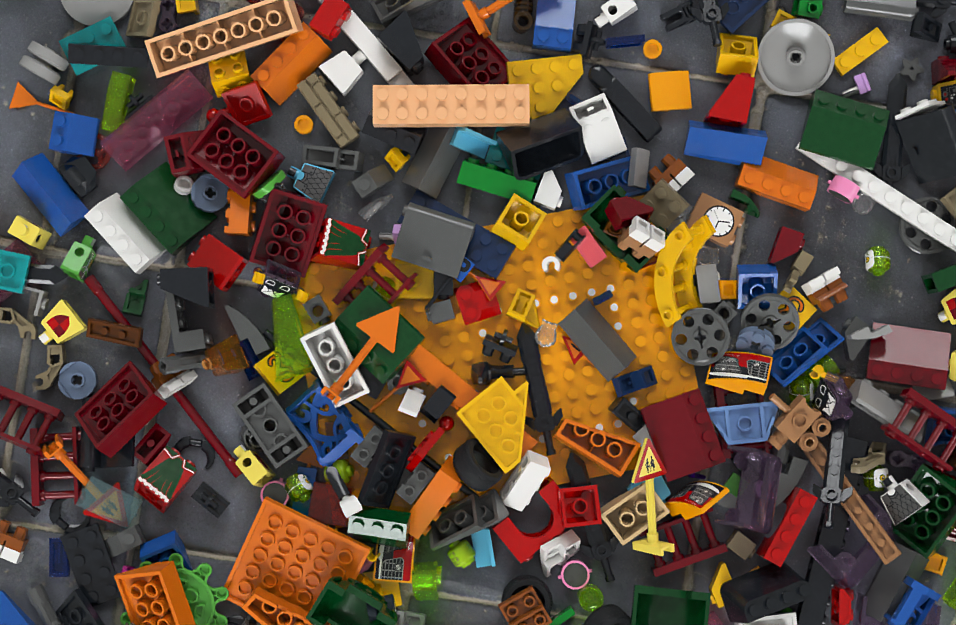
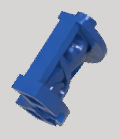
M317 378L311 387L286 408V414L312 445L318 463L322 466L330 467L355 443L360 444L364 437L359 425L351 421L352 414L344 404L335 408L332 400L326 397V395H321L320 392L324 385ZM316 393L312 403L306 401L312 394ZM304 403L311 409L310 411L301 409L300 411L305 413V417L301 418L295 410ZM327 404L329 406V410L325 412L321 410L320 407L325 409V405ZM318 413L323 416H337L333 425L334 436L319 434ZM340 424L343 426L342 430H339Z
M907 575L903 582L909 587L902 597L901 603L897 606L893 615L886 612L883 615L888 619L886 622L888 625H922L935 601L938 602L941 597L937 592ZM910 617L913 618V620H912L911 623H909V618H910Z

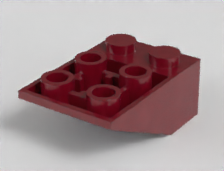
M204 130L182 132L164 137L171 173L174 177L177 178L207 171L186 155Z

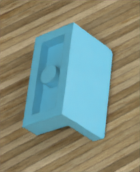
M456 127L450 141V145L480 159L485 158L489 145L497 144V141L467 127Z
M487 527L471 534L473 549L476 552V567L496 566L490 528Z

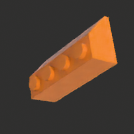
M304 21L302 22L304 31L290 35L250 76L253 81H258L261 89L279 106L298 89L297 84L309 77L333 53Z
M763 156L761 165L742 162L734 187L806 212L810 210L813 203L819 176Z

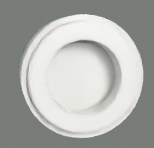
M179 176L175 180L174 189L180 195H188L191 193V187L194 182L189 176Z

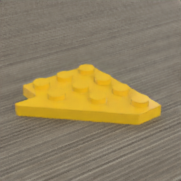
M581 54L506 62L508 84H529L531 120L554 112L582 76L583 64Z
M501 376L456 414L506 474L521 462L529 383L525 381L513 391Z

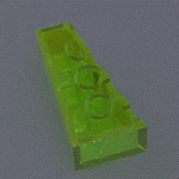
M291 294L272 299L275 382L311 372L314 366L300 340L304 333Z
M438 561L414 563L412 586L416 601L439 600L442 566H438Z

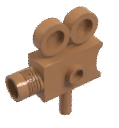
M775 393L769 396V399L783 411L773 424L777 430L767 440L777 450H780L783 447L782 445L790 440L794 444L797 441L798 446L802 450L812 451L818 445L817 436L824 437L829 434L831 430L830 422L820 416L821 412L819 410L810 408L806 403V398L799 394L789 406ZM821 425H824L823 430H819ZM811 439V443L806 445V441Z

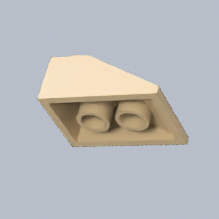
M645 482L619 495L600 508L602 519L622 545H625L648 529ZM654 490L656 522L669 514L670 510Z

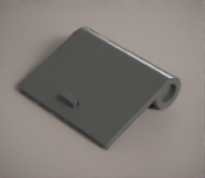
M844 0L843 13L908 22L916 19L917 12H919V7H916V0Z
M412 202L409 205H405L402 211L404 219L391 257L458 279L469 242H471L475 232L476 223Z

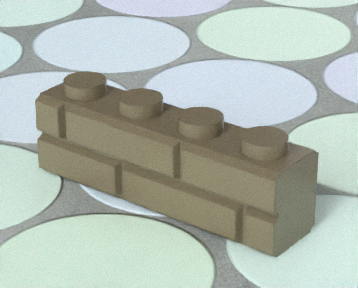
M313 73L296 86L338 146L344 149L360 138L358 132L361 130L354 121L351 123L348 120L349 113L344 106H338L336 101L339 99L332 90L328 92L325 87L327 82L322 75L317 76L316 73Z

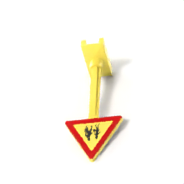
M649 438L644 439L631 480L632 483L645 481L648 533L647 538L632 542L633 550L664 556V551L675 552L674 544L659 541V534L656 529L654 478L666 474L667 471Z

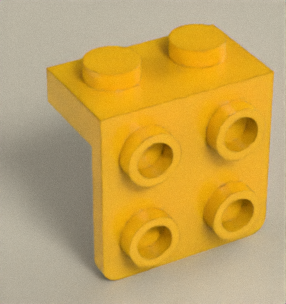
M245 50L208 62L211 83L217 98L222 97L221 94L224 91L253 81L250 77Z

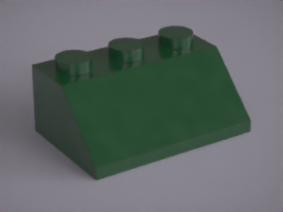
M361 505L363 510L349 517V537L360 542L407 549L411 513Z

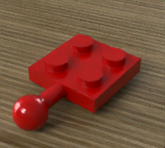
M257 80L229 89L221 94L227 105L222 110L229 115L231 114L234 119L244 126L270 118L273 115ZM215 108L209 109L206 113L207 120L211 122L219 110Z
M443 416L439 421L437 430L435 432L431 430L407 459L410 462L406 466L407 470L412 473L444 432L450 431L454 427L452 417Z

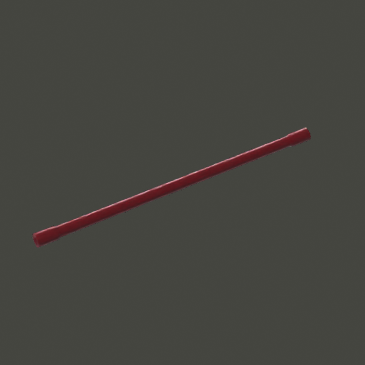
M93 274L87 277L84 282L93 294L98 297L115 321L131 326L104 291L103 286ZM142 340V347L137 349L148 364L152 366L158 359ZM179 390L172 394L224 461L225 466L235 478L240 476L243 472L235 464L236 459L227 451L184 393Z

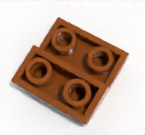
M532 585L498 604L509 625H549L552 623Z

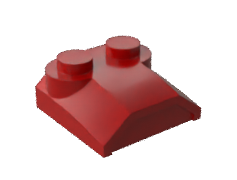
M478 281L454 288L465 326L502 314L496 295L489 301Z
M597 485L558 489L560 518L563 528L602 524Z
M835 584L834 588H831V623L834 625H846L850 623V620H853L854 614L851 604L854 599L853 589H850L849 585Z

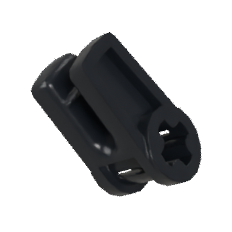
M692 0L686 1L659 16L662 22L669 21L670 18L677 15L681 16L680 19L673 20L672 23L665 26L666 32L696 21L691 14V7L694 4Z

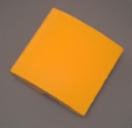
M668 71L648 74L651 112L689 110L692 108L689 71Z

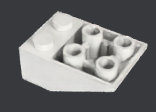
M605 93L569 107V113L582 126L584 149L592 165L627 150Z

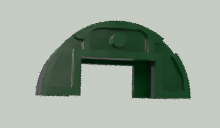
M613 185L581 217V220L585 226L591 227L589 231L621 263L626 262L628 264L627 267L637 273L652 257L647 258L643 256L637 259L632 255V248L629 247L623 251L618 248V238L603 233L607 221L605 210L609 201L615 197H625L626 191L618 185L616 187ZM661 226L657 227V228H659L660 230H662V231L665 232V240H666L668 233H667Z
M335 576L328 580L306 619L312 625H325L326 622H329L330 625H395L397 623V614L394 609L390 610L387 608L388 605L386 604L388 602L374 589L357 580L348 578L345 581L342 580L341 576ZM366 603L378 611L377 619L372 622L368 617Z
M634 585L630 625H708L711 593Z

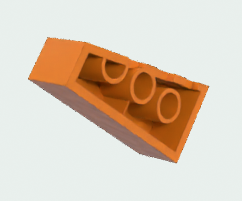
M228 188L227 201L230 204V208L226 209L225 217L229 225L224 226V233L229 236L253 237V232H256V221H253V214L257 213V202H254V196L251 193L244 199Z
M566 418L561 421L552 436L617 478L623 475L641 443L591 428Z
M450 455L408 512L411 513L409 534L417 540L422 534L426 536L432 527L429 525L432 520L437 521L442 514L439 511L441 507L444 506L446 508L452 500L450 497L452 492L457 493L463 485L455 471L453 457Z
M260 587L256 588L242 607L261 625H312L306 619L308 611Z

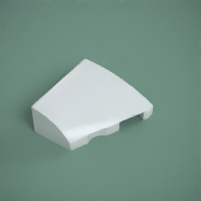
M572 529L540 546L541 566L546 578L551 575V568L556 564L562 566L579 551L581 539Z

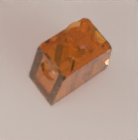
M236 334L205 351L206 358L202 360L203 368L205 370L211 369L214 376L237 374L250 367Z

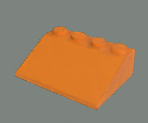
M174 560L157 562L114 575L131 623L133 622L135 625H196Z

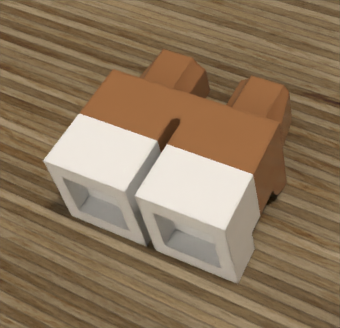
M636 215L632 219V224L627 229L625 227L622 228V236L618 239V248L623 251L629 247L632 248V255L637 259L643 256L650 258L665 247V232L652 224L650 225L649 222Z

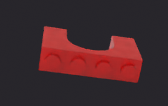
M551 476L541 483L538 493L549 505L551 512L549 523L543 530L536 533L523 532L513 523L509 516L491 526L520 563L531 560L541 545L549 542L554 537L560 536L564 532L565 528L562 526L558 502V489L560 488Z
M795 487L783 501V503L787 504V509L780 525L770 538L764 536L756 554L781 567L818 498L801 488Z

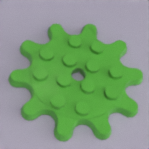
M179 553L171 554L168 561L174 560L196 625H227V617L218 613L215 607L218 602L228 598L229 591L226 587H212L207 583V579L212 573V567L208 563H202L195 570H189L183 565L182 555ZM144 561L140 564L139 567L150 565L152 563L150 561ZM127 612L122 613L120 617V622L123 625L126 623L131 624Z

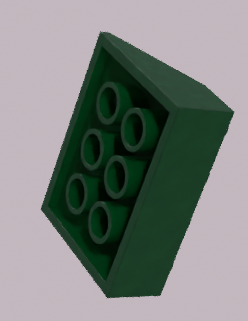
M816 89L809 101L798 149L873 170L886 131L890 111Z
M166 161L131 186L120 196V199L168 252L176 256L215 221L217 216L214 213L197 209L191 199V193L180 195L175 191L174 183L177 178L172 175L170 165Z
M370 285L335 320L338 330L354 357L358 355L370 339V336L359 329L356 323L393 308ZM399 313L395 352L391 353L381 344L376 343L361 364L384 384L395 377L425 337Z
M922 463L910 482L930 502L897 525L893 524L888 512L881 522L923 557L928 559L938 551L956 527V480Z

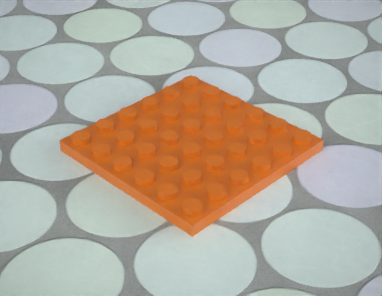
M266 496L224 585L229 591V596L226 600L243 607L249 596L257 587H260L309 612L330 578L341 576L342 580L345 581L348 578L357 579L372 547Z

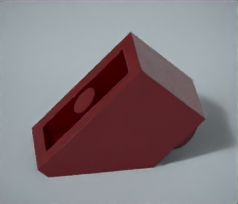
M625 196L611 199L605 213L613 228L618 230L630 226L632 219L636 215L648 221L654 209L649 205Z
M784 226L780 227L767 264L776 263L802 250L805 239H803L804 233Z
M155 423L135 447L134 457L148 467L166 447L171 434L158 423Z

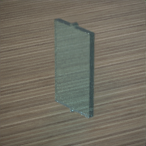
M91 476L85 488H82V494L76 505L127 529L133 517L137 516L136 512L142 500Z

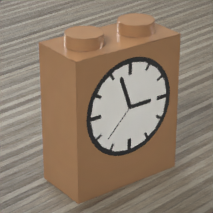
M702 192L686 225L690 229L697 220L707 215L716 230L708 240L726 248L734 243L737 236L734 234L736 228H740L745 219L742 217L744 212Z

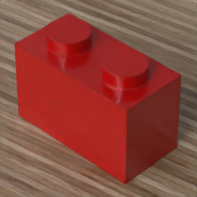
M324 0L309 26L317 34L332 41L333 38L340 34L344 21L347 22L349 20L352 9L343 0Z

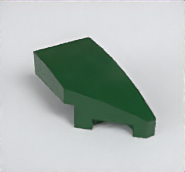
M735 189L730 191L728 198L745 205L744 213L755 218L759 217L760 211L748 196Z
M145 279L138 286L128 289L129 292L126 295L122 310L123 314L142 317L149 280Z

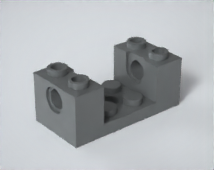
M165 291L174 352L182 354L212 349L211 344H214L213 334L205 329L186 331L188 329V321L183 316V310H185L184 299Z
M264 382L233 403L232 406L277 469L310 447L311 444L290 420L277 401L278 396L267 382ZM273 420L276 427L273 431H268L265 428L266 421Z
M374 425L350 457L364 468L367 467L369 469L384 430ZM422 461L412 473L405 466L396 493L411 505L435 476L436 472Z

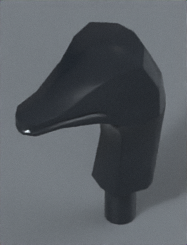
M478 362L471 367V378L474 385H489L492 379L500 378L501 376L503 378H514L515 376L526 375L525 367L514 368V365L498 366L491 365L488 362Z

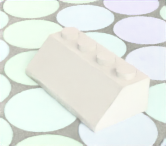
M118 193L99 202L84 215L137 274H141L167 251L120 199Z
M335 322L323 325L300 338L323 385L330 388L334 382L338 381L354 360ZM359 368L356 369L343 386L344 389L339 395L341 401L337 406H334L337 408L370 392Z

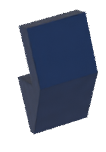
M652 365L611 379L617 397L658 383Z

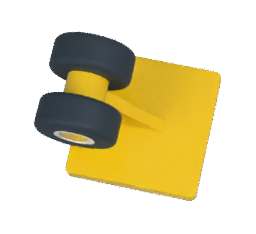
M374 571L362 573L376 583L374 590L388 602L386 604L388 605L387 608L390 610L394 609L397 614L396 607L402 605L399 582L373 580ZM366 603L368 617L372 622L377 619L378 611Z

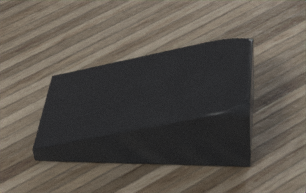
M623 396L617 397L608 408L610 412L636 433L645 425L641 411Z

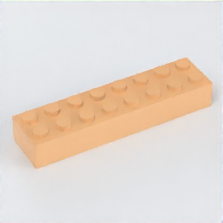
M264 0L145 40L144 42L156 77L160 78L304 31L294 0Z
M529 84L373 85L374 127H529L530 124Z

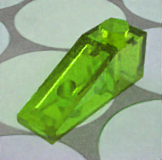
M112 71L107 89L101 129L117 134L121 133L128 109L126 104L130 102L128 95L132 94L136 81L131 75Z

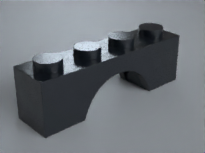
M69 43L68 63L147 68L148 51L146 47L105 46L85 43Z

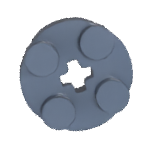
M204 174L193 183L191 199L197 209L208 213L217 212L223 209L228 202L227 191L229 187L212 174ZM208 188L215 192L212 198H208V195H205Z
M750 326L739 332L736 339V349L738 352H749L766 356L773 355L775 338L770 331L766 329L763 331L758 329L757 326ZM752 342L759 343V345H752Z
M83 361L70 362L60 370L58 386L66 397L72 399L87 398L95 391L98 385L95 369ZM74 376L82 377L81 385L73 383L75 381Z

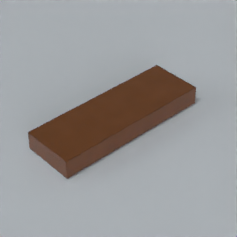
M90 317L88 318L86 337L140 348L142 347L144 328Z

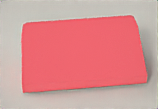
M584 225L578 230V233L586 237L576 249L589 267L592 268L605 259L607 255ZM573 238L571 239V242L575 245L577 241Z

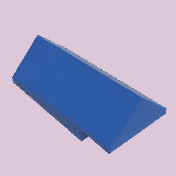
M689 120L683 155L739 166L741 162L761 165L768 137L766 131Z
M44 153L22 161L12 175L60 237L85 219L84 215L89 212L85 204L60 172L54 168Z
M820 317L808 329L803 326L791 343L777 349L770 356L773 357L770 375L781 387H786L845 339Z

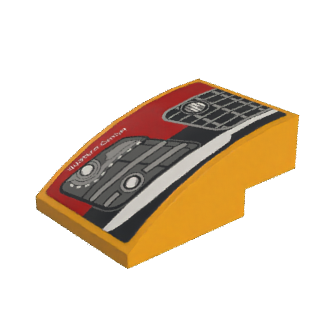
M718 352L712 353L711 357H715L718 354ZM725 352L718 361L709 365L705 384L742 395L744 390L764 395L768 386L773 357L749 352Z
M694 481L687 484L664 504L670 510L672 517L681 514L687 520L705 513L730 490L714 482Z
M409 534L407 549L376 544L375 555H378L380 552V556L374 562L373 580L412 583L416 538Z

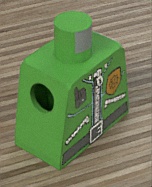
M85 235L82 243L75 241L60 266L63 272L67 273L69 277L84 283L96 257V253L92 249L96 239Z

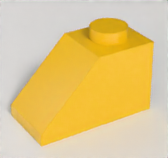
M723 561L718 563L709 586L711 592L710 601L712 605L716 604L718 608L724 606L720 587L724 582L732 579Z

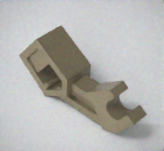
M804 250L799 251L790 266L791 272L782 290L789 294L791 293V289L797 283L799 275L802 276L813 260L814 257Z
M0 307V323L16 324L19 329L20 338H26V333L30 331L31 339L37 340L38 329L35 324H32L15 308ZM6 311L11 313L12 320H5Z
M47 345V364L49 368L47 371L35 376V379L43 380V384L36 386V390H48L53 386L60 370L66 363L65 345ZM53 355H60V362L53 363Z
M872 442L867 457L853 458L851 473H866L878 465L885 464L887 443Z

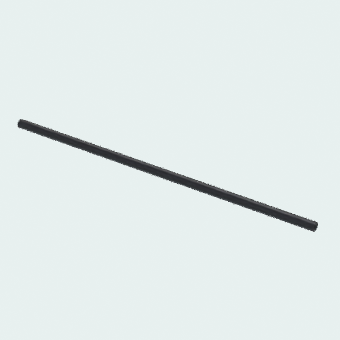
M265 330L263 336L320 379L313 364L271 331ZM357 399L348 402L381 429L397 431L374 412L369 413L370 409ZM413 445L411 450L412 453L417 448L416 445ZM427 454L422 459L423 462L436 472L442 467ZM461 482L463 485L459 489L467 496L474 493L479 497L477 493Z

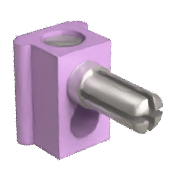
M865 72L854 76L853 79L856 86L843 91L842 95L846 98L853 94L859 93V95L870 92L871 87Z
M394 224L392 233H379V239L394 240L396 244L402 224Z

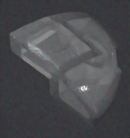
M389 194L379 197L361 208L357 214L367 222L379 209L382 210L394 196Z

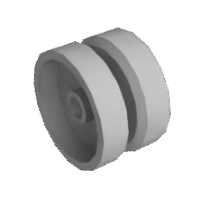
M32 40L27 50L36 56V59L23 55L18 64L53 85H57L61 77L52 70V67L65 71L69 65L68 61L49 47L42 46Z

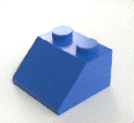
M55 111L49 149L60 153L94 157L100 119Z
M775 264L737 265L738 309H744L750 300L759 295L767 293L777 294L778 272ZM766 300L759 303L761 309H767L770 306V303Z
M176 530L140 544V560L142 562L150 561L153 564L168 561L171 554L179 553L183 557L184 567L192 570L185 546Z

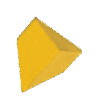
M518 288L506 315L541 330L535 303L536 295Z

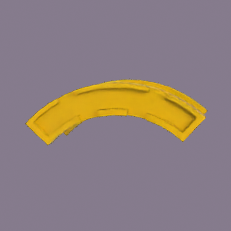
M707 215L697 220L690 229L685 221L679 224L665 240V247L659 252L655 267L654 290L658 309L666 327L682 318L681 314L686 313L688 310L703 308L696 286L693 283V275H695L696 257L699 250L716 232ZM674 272H675V285H673V275H674ZM674 293H677L680 307L676 305ZM687 316V317H685V318H686V320H689V319H691L692 317Z

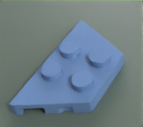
M772 401L707 408L710 419L727 445L767 441L778 407Z

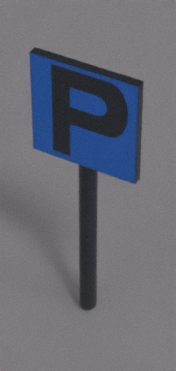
M464 257L458 279H455L461 283L475 264ZM449 276L425 306L426 310L429 309L453 277Z

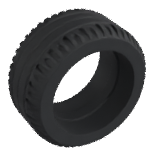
M476 438L467 440L453 454V465L457 475L471 489L486 491L499 482L503 476V470Z
M532 575L518 576L512 579L504 588L501 602L510 598L513 592L521 586L532 585L542 593L543 606L548 615H550L553 605L552 595L545 582L538 577Z
M607 604L594 610L583 625H630L631 618L619 606Z

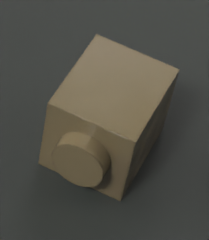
M736 529L725 542L726 547L744 560L750 559L756 551V544Z

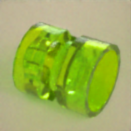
M827 354L804 372L817 389L821 378L826 384L828 380L821 376L818 379H812L809 374L813 371L814 366L821 365L824 368V372L834 377L841 373L836 363Z
M587 583L577 592L580 606L588 612H593L604 603L603 593L595 584Z

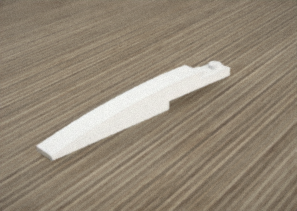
M317 0L321 5L324 0ZM351 10L352 13L347 22L344 21L341 29L354 45L366 56L389 85H415L383 45Z

